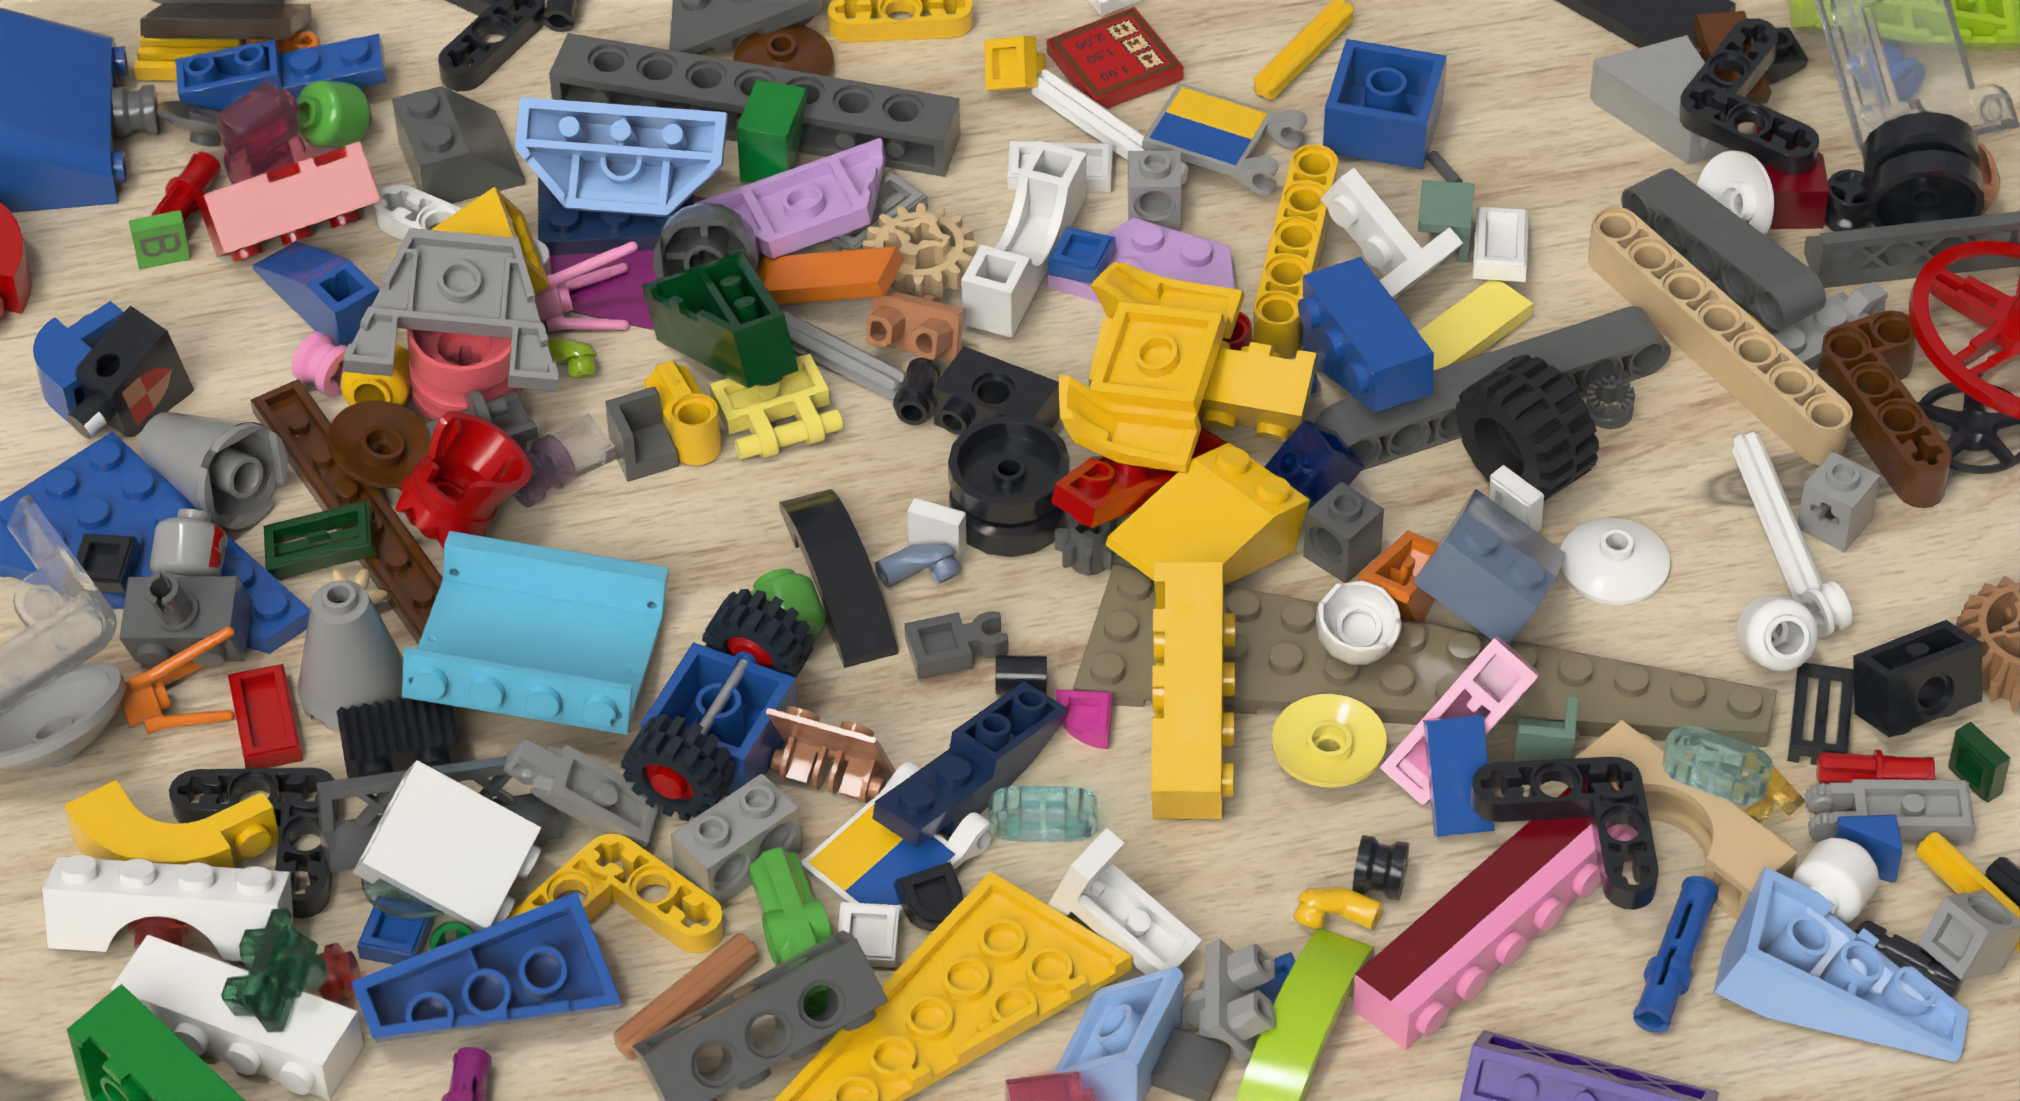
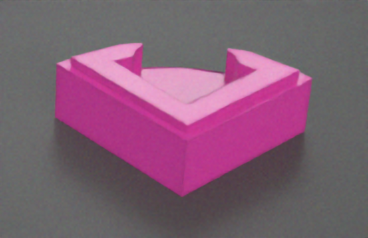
M1056 689V701L1068 708L1067 718L1062 723L1064 729L1084 744L1108 749L1113 693Z

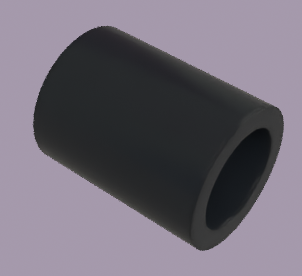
M996 655V695H1005L1023 681L1047 695V655Z

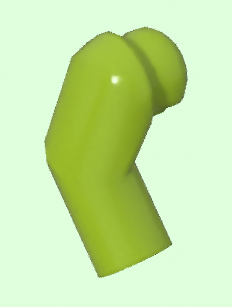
M562 337L550 338L548 340L553 363L556 362V365L567 363L570 377L580 379L594 375L597 369L594 358L597 354L591 344Z

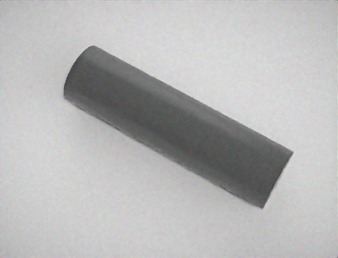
M1432 151L1428 154V162L1446 182L1463 183V180L1437 151Z

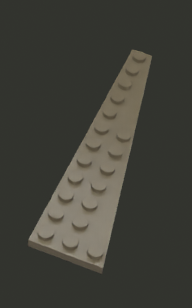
M1119 564L1113 565L1073 686V690L1113 693V705L1144 707L1145 700L1153 701L1152 668L1156 666V663H1154L1153 609H1156L1154 581L1137 568ZM1226 585L1224 586L1225 613L1236 614V646L1224 647V662H1235V697H1224V705L1234 706V713L1257 715V709L1260 708L1286 709L1297 700L1308 696L1337 694L1364 703L1378 715L1382 723L1417 725L1492 640L1480 633L1400 618L1402 621L1401 633L1388 654L1378 661L1367 665H1349L1332 657L1319 641L1315 619L1318 602ZM1512 640L1508 644L1541 674L1498 723L1518 724V718L1564 722L1567 696L1579 697L1576 728H1580V736L1601 737L1604 731L1610 730L1623 720L1637 732L1646 734L1657 741L1674 739L1687 743L1766 748L1777 690Z

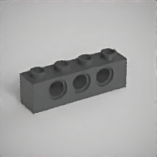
M842 930L634 1044L632 1048L660 1101H718L717 1096L735 1086H738L739 1090H744L761 1083L771 1075L770 1067L788 1057H791L792 1060H800L815 1053L824 1045L822 1038L843 1027L845 1031H851L864 1026L877 1016L875 1009L889 1001L857 938ZM816 986H826L828 1000L825 1007L817 1013L806 1014L803 1008V1000L807 992ZM764 1015H773L776 1022L773 1035L765 1042L752 1043L750 1029L754 1021ZM709 1045H721L723 1057L719 1066L710 1072H699L696 1061L700 1051Z

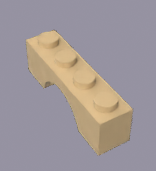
M1623 720L1575 757H1622L1638 767L1642 776L1649 819L1673 825L1689 834L1698 843L1706 858L1703 877L1712 881L1719 890L1717 901L1714 904L1735 920H1738L1760 873L1765 867L1790 879L1793 878L1798 852L1790 846L1783 836L1770 832L1750 817L1740 804L1732 799L1725 798L1705 783L1695 770L1681 765L1661 750L1651 737L1637 732ZM1606 782L1616 791L1621 790L1617 787L1616 782Z

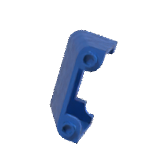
M0 8V202L11 213L118 204V183L127 181V169L124 152H115L112 140V88L119 87V77L128 76L125 46L116 47L112 36Z

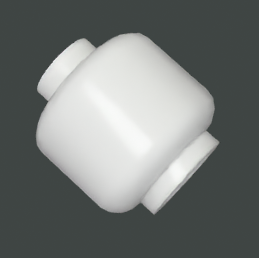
M1767 594L1754 599L1743 609L1737 621L1736 636L1741 650L1751 661L1772 671H1789L1800 667L1811 657L1817 645L1818 628L1814 616L1804 605L1783 595Z
M1832 837L1819 841L1808 852L1794 871L1792 880L1819 892L1831 901L1835 906L1830 912L1844 924H1847L1862 912L1875 894L1879 882V874L1872 857L1861 845L1847 839Z

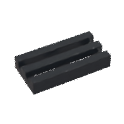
M1803 663L1800 667H1797L1787 761L1799 763L1800 756L1811 757V765H1817V760L1821 753L1847 754L1854 688V669ZM1808 677L1819 679L1812 741L1802 740ZM1831 680L1841 682L1835 744L1825 743Z

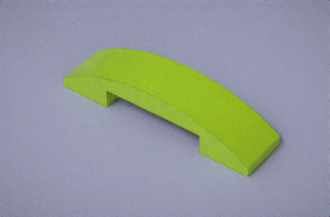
M1321 928L1312 935L1294 963L1274 1002L1275 1027L1260 1034L1235 1101L1306 1100L1311 1089V1076L1348 996L1353 998L1355 973L1372 959L1375 946Z

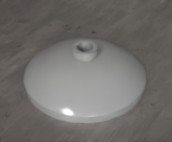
M87 663L71 666L33 680L0 699V772L34 771L49 766L60 767L77 759L81 755L82 750L102 733L121 705L126 690V683L119 669L107 663Z

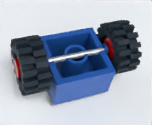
M740 589L738 594L735 591L731 592L724 599L705 629L702 642L707 643L706 646L694 642L691 644L642 720L641 730L623 756L621 768L625 769L623 773L625 781L634 782L631 790L637 796L645 794L648 797L645 803L650 807L654 808L657 803L663 807L662 814L672 817L673 813L677 812L680 820L689 821L692 816L696 818L717 804L723 795L729 796L760 774L765 776L770 769L775 750L777 748L782 749L785 742L766 715L767 708L786 713L787 707H798L796 677L814 649L812 647L814 636L807 633L810 626L806 620L796 621L799 612L793 607L787 611L782 608V599L775 596L771 602L766 599V592L757 590L753 596L749 589Z

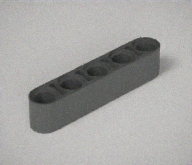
M1672 168L1665 169L1626 188L1622 192L1621 201L1623 208L1637 215L1737 305L1769 329L1780 331L1825 307L1826 294L1823 284L1809 267Z

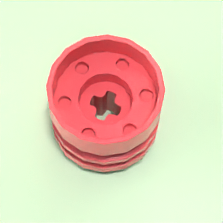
M407 329V345L410 359L409 370L413 386L411 389L412 402L424 417L433 421L441 418L447 412L467 409L465 395L474 390H478L482 394L485 402L515 391L520 397L522 388L508 387L512 340L510 338Z

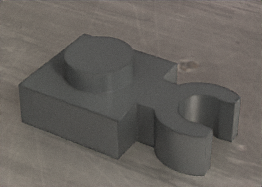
M990 611L982 613L973 622L967 624L962 623L959 612L904 623L905 640L918 679L972 669L973 655L979 654L985 658H996V655H1006L1009 653L1007 634L988 635L1001 632L1000 612Z

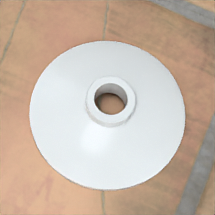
M1726 151L1718 154L1703 169L1697 186L1766 236L1773 218L1774 194L1765 168L1754 156L1743 151Z
M1600 518L1588 521L1573 529L1566 536L1560 548L1566 553L1560 567L1565 581L1578 594L1598 603L1630 605L1642 602L1655 595L1664 586L1669 576L1670 555L1665 543L1651 529L1631 520Z

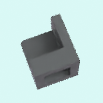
M650 387L605 401L610 447L627 482L679 467L677 450L663 424L661 398L656 387Z

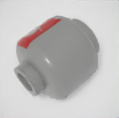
M179 509L177 517L161 520L157 524L149 569L152 574L161 571L163 577L166 576V571L171 572L176 577L221 576L227 545V534L222 528L211 523V514L196 509Z

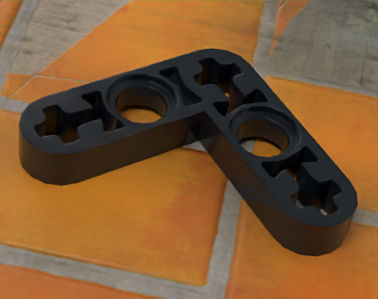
M445 0L478 17L440 52L438 64L440 79L443 85L457 92H466L480 86L545 25L543 23V15L546 10L545 0ZM490 34L505 36L504 39L498 42H484L481 40L484 36Z
M1748 18L1740 21L1733 27L1683 90L1680 97V122L1684 128L1692 133L1733 151L1746 152L1754 156L1759 162L1788 174L1808 172L1815 167L1818 160L1819 135L1807 124L1745 98L1773 63L1777 54L1778 32L1773 24L1763 19ZM1745 45L1752 46L1748 51V57L1744 55ZM1723 70H1732L1741 74L1742 78L1734 82H1726L1717 78L1716 74ZM1744 122H1751L1759 125L1762 130L1756 134H1744L1735 127Z
M1611 756L1496 762L1486 764L1477 769L1472 779L1470 804L1478 816L1493 822L1590 817L1602 889L1606 898L1613 905L1629 910L1644 908L1652 902L1656 895L1659 869L1642 776L1638 767L1631 761L1622 757ZM1558 781L1566 784L1571 789V793L1564 797H1551L1546 795L1540 787L1546 782ZM1583 782H1588L1587 792L1590 793H1582ZM1606 782H1616L1617 787L1621 790H1612L1610 784ZM1522 785H1530L1529 796H1523L1524 787ZM1490 788H1500L1504 796L1495 797L1493 790ZM1624 824L1637 831L1638 836L1632 840L1620 841L1612 838L1606 830L1612 825ZM1633 861V878L1639 884H1628L1627 878L1622 876L1625 862Z
M319 768L196 769L186 771L172 781L169 788V796L173 815L179 823H190L210 817L239 803L240 798L251 790H264L270 795L267 799L273 806L277 827H280L275 871L290 872L293 918L313 917L321 913L328 905L333 872L330 871L321 843L316 848L307 851L293 848L292 843L302 835L313 834L320 837L318 796L316 794L315 801L306 800L309 797V793L317 792V783L335 780L329 772ZM280 792H288L285 793V803H281ZM223 793H227L229 802L227 804H221L224 803ZM204 794L201 795L198 803H190L194 800V795ZM339 799L332 800L334 822L338 821ZM299 871L308 872L310 885L306 887L305 893L295 894L300 884Z

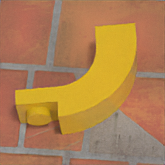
M117 780L64 804L74 843L82 855H87L94 859L120 861L146 859L152 863L181 865L198 862L208 864L211 867L235 868V864L247 858L256 857L268 848L278 844L279 839L274 809L263 791L210 817L181 824L160 822L141 813L132 804Z

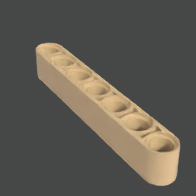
M1607 207L1594 215L1588 260L1589 265L1599 276L1633 306L1641 307L1658 329L1803 459L1811 464L1820 466L1832 451L1843 457L1845 456L1853 413L1851 406L1841 395L1633 212L1621 207Z

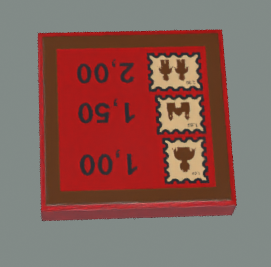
M1135 7L1047 39L1048 55L1071 84L1106 109L1176 83L1184 78V66Z

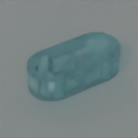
M1682 726L1671 731L1666 739L1662 760L1664 771L1670 778L1742 804L1756 803L1764 799L1769 792L1774 767L1771 758L1759 748L1695 726ZM1688 751L1696 753L1692 758L1684 757ZM1743 771L1751 773L1748 778L1740 776Z
M1004 787L996 790L989 798V830L996 837L1008 841H1082L1090 838L1097 831L1098 800L1091 791L1079 787Z

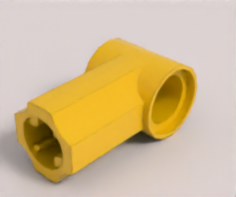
M673 360L656 365L651 375L644 379V389L656 387L660 395L663 424L672 438L678 453V460L693 466L705 465L714 461L720 455L722 449L717 403L710 396L702 393L687 366H679Z

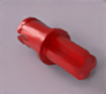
M200 151L197 155L194 153L179 177H173L168 181L165 187L166 195L153 211L152 216L181 210L183 222H185L191 212L199 210L196 197L205 194L214 180L220 176L222 169L219 161L207 152Z
M1875 749L1873 755L1824 752L1819 755L1817 760L1816 777L1819 784L1852 783V779L1935 780L1934 757L1883 755L1882 750Z

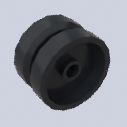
M1936 112L1905 114L1885 121L1870 132L1862 145L1868 216L1875 227L1979 216L1983 211L1984 188L1980 171L1977 134L1967 122L1953 115Z
M1008 415L984 419L962 432L952 444L948 459V480L951 487L949 508L966 513V541L969 546L990 555L1015 557L1035 553L1055 542V529L1065 528V514L1067 513L1051 503L1055 483L1070 473V458L1065 442L1047 425L1031 418Z

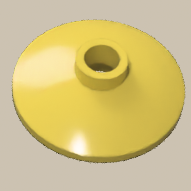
M1317 694L1297 700L1282 711L1272 731V749L1281 767L1296 779L1319 787H1343L1364 780L1380 766L1387 748L1386 730L1378 715L1364 703L1337 694Z

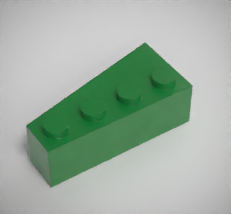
M122 984L67 1028L85 1100L246 1101Z

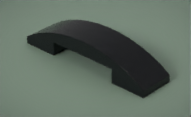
M832 489L779 502L781 514L795 548H801L827 612L828 630L844 668L898 654L893 629L870 561L858 532L837 494Z

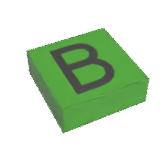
M181 210L129 220L139 270L191 259Z

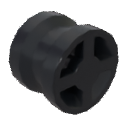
M1848 169L1831 175L1828 180L1829 196L1824 221L1825 225L1834 232L1870 228L1873 223L1868 216L1864 172Z
M1362 835L1356 858L1352 890L1360 894H1366L1370 890L1381 891L1387 899L1399 901L1406 876L1409 843L1397 841L1392 845L1380 844L1374 836Z

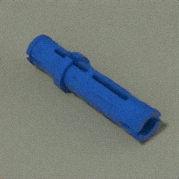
M1690 876L1683 880L1680 895L1667 924L1658 953L1648 960L1643 976L1646 984L1639 1003L1634 1009L1633 1019L1639 1027L1646 1031L1662 1033L1669 1029L1671 1025L1670 1020L1679 996L1686 993L1691 984L1693 975L1690 967L1698 945L1701 942L1712 907L1718 898V887L1707 878Z

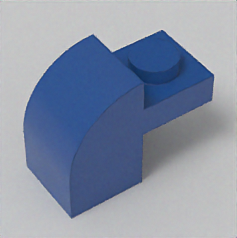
M111 301L84 316L68 328L57 318H52L41 328L34 341L33 355L44 399L70 425L71 423L67 415L86 398L75 376L76 367L123 314V311Z

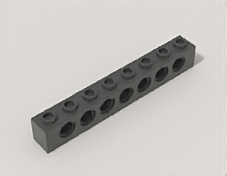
M567 33L549 73L552 100L727 112L726 140L737 142L736 127L756 80L808 88L798 152L827 157L881 138L887 157L885 167L941 177L946 176L960 138V98Z

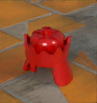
M447 412L440 418L434 429L429 453L414 466L413 470L397 486V489L401 490L402 494L395 510L396 512H405L411 525L416 526L425 537L438 540L442 548H444L449 531L486 537L491 521L497 512V507L511 498L529 482L532 475L530 461L520 445L493 423L465 412Z

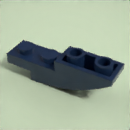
M1023 681L952 731L950 747L947 751L877 799L874 804L872 819L916 848L939 831L951 837L967 815L970 813L981 814L1024 772L1067 718L1068 708Z

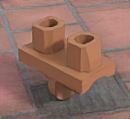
M888 290L884 297H872L871 314L867 317L866 341L870 345L882 348L888 346L912 352L918 357L930 360L936 358L952 362L962 349L961 334L966 318V309L944 304L938 296L927 294L923 298Z

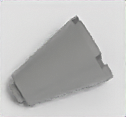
M162 412L148 421L140 437V451L143 458L195 508L211 514L212 523L228 529L239 530L252 526L267 515L275 502L269 499L276 485L279 484L284 487L287 478L288 455L283 440L276 433L259 423Z
M346 580L325 584L316 591L312 598L298 680V695L304 713L311 719L313 715L315 718L325 722L326 729L340 733L336 713L340 707L348 709L352 705L360 707L363 703L371 705L375 701L383 703L386 699L394 701L397 697L405 699L402 697L403 656L366 590L361 585Z

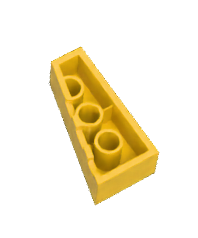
M1103 317L1088 378L1089 388L1113 321L1112 318ZM1222 340L1198 416L1203 417L1202 422L1217 429L1234 430L1235 424L1255 428V434L1258 437L1270 441L1287 442L1288 436L1300 439L1315 375L1316 353L1297 350L1295 360L1284 359L1282 355L1273 352L1274 348L1272 345L1250 342L1249 346L1241 347V350L1237 351L1231 350L1230 344Z
M1154 561L1156 609H1153L1154 663H1156V666L1152 668L1153 713H1155V717H1152L1151 754L1153 819H1222V797H1234V763H1223V747H1234L1235 737L1234 712H1224V697H1235V662H1224V647L1236 646V614L1225 613L1223 562Z

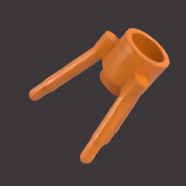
M230 626L225 627L148 671L129 677L128 681H125L126 690L121 706L130 728L144 723L147 733L151 734L170 727L212 724L233 720L234 713L231 710L162 715L161 710L172 707L165 686L206 667L198 665L191 660L232 637L234 629Z

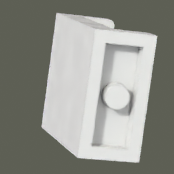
M416 760L405 772L353 874L372 884L380 878L470 926L473 932H477L506 920L515 902V899L507 894L516 876L525 879L540 854L541 848L533 843L541 827Z

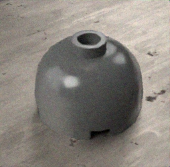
M703 202L685 206L669 217L656 239L652 267L658 280L742 251L757 273L759 247L753 228L741 214L722 204Z

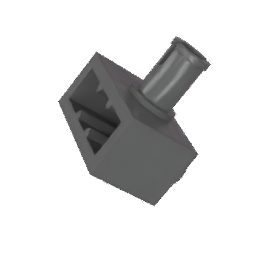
M160 571L152 574L150 577H128L119 639L135 662L155 667L209 635H213L221 629L230 626L234 629L232 637L191 661L206 667L222 666L228 661H245L253 600L238 576L176 577L171 572L166 571V576L163 577Z

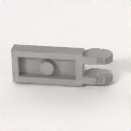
M1852 779V783H1817L1815 786H1811L1810 789H1806L1807 793H1804L1806 808L1814 812V817L1810 818L1808 822L1809 837H1812V840H1817V842L1834 838L1837 817L1896 815L1901 840H1924L1932 832H1938L1946 840H1972L1975 831L1969 782H1966V780Z

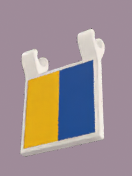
M905 762L895 771L884 789L801 861L802 869L842 902L899 905L901 919L905 913L893 887L895 881L950 861L955 870L964 861L982 854L991 846L992 837L986 832L990 828V823L980 814L970 813L961 821L948 841L936 833L916 848L872 819L875 801L920 770L915 764Z

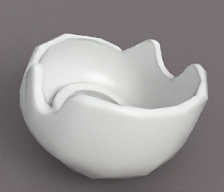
M1363 580L1343 584L1336 583L1321 602H1318L1315 619L1319 641L1332 657L1349 665H1367L1384 657L1399 639L1402 629L1401 615L1397 603L1383 587Z

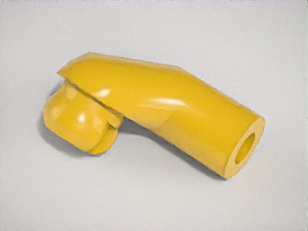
M1345 887L1308 888L1297 897L1296 900H1299L1300 903L1295 909L1293 917L1296 922L1318 930L1323 927L1325 916L1328 912L1367 929L1374 930L1382 916L1384 904Z

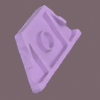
M881 138L694 204L703 202L722 204L741 214L753 228L760 253L772 259L785 254H794L810 245L833 237L848 235L855 229L871 224L887 159L883 141Z
M1131 218L1105 234L1115 237L1117 249L1108 266L1114 262L1128 263L1138 269L1166 278L1235 289L1230 246L1137 218ZM1048 272V288L1100 303L1097 295L1091 289L1090 283L1051 276Z

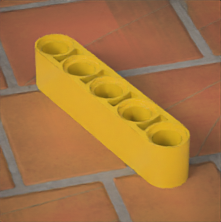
M1319 144L1302 146L1291 157L1254 302L1253 342L1272 345L1274 348L1273 352L1282 355L1284 359L1293 357L1300 348L1303 323L1298 312V301L1303 299V275L1319 270L1331 222L1328 208L1320 199L1337 181L1338 158L1333 150Z

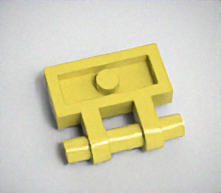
M811 354L797 357L796 361L799 371L785 375L781 381L773 385H756L747 388L730 378L709 384L710 397L717 403L719 416L728 434H734L750 429L752 433L751 435L734 440L735 449L740 460L760 455L762 459L779 454V448L805 441L807 445L824 441L825 434L843 429V422L838 409L820 414L816 410V408L830 405L829 388ZM793 415L797 418V421L774 428L770 424V422Z

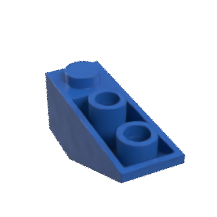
M298 241L253 264V270L315 331L324 332L331 336L336 346L352 344L360 329V322L367 308L372 306L380 291L349 259Z

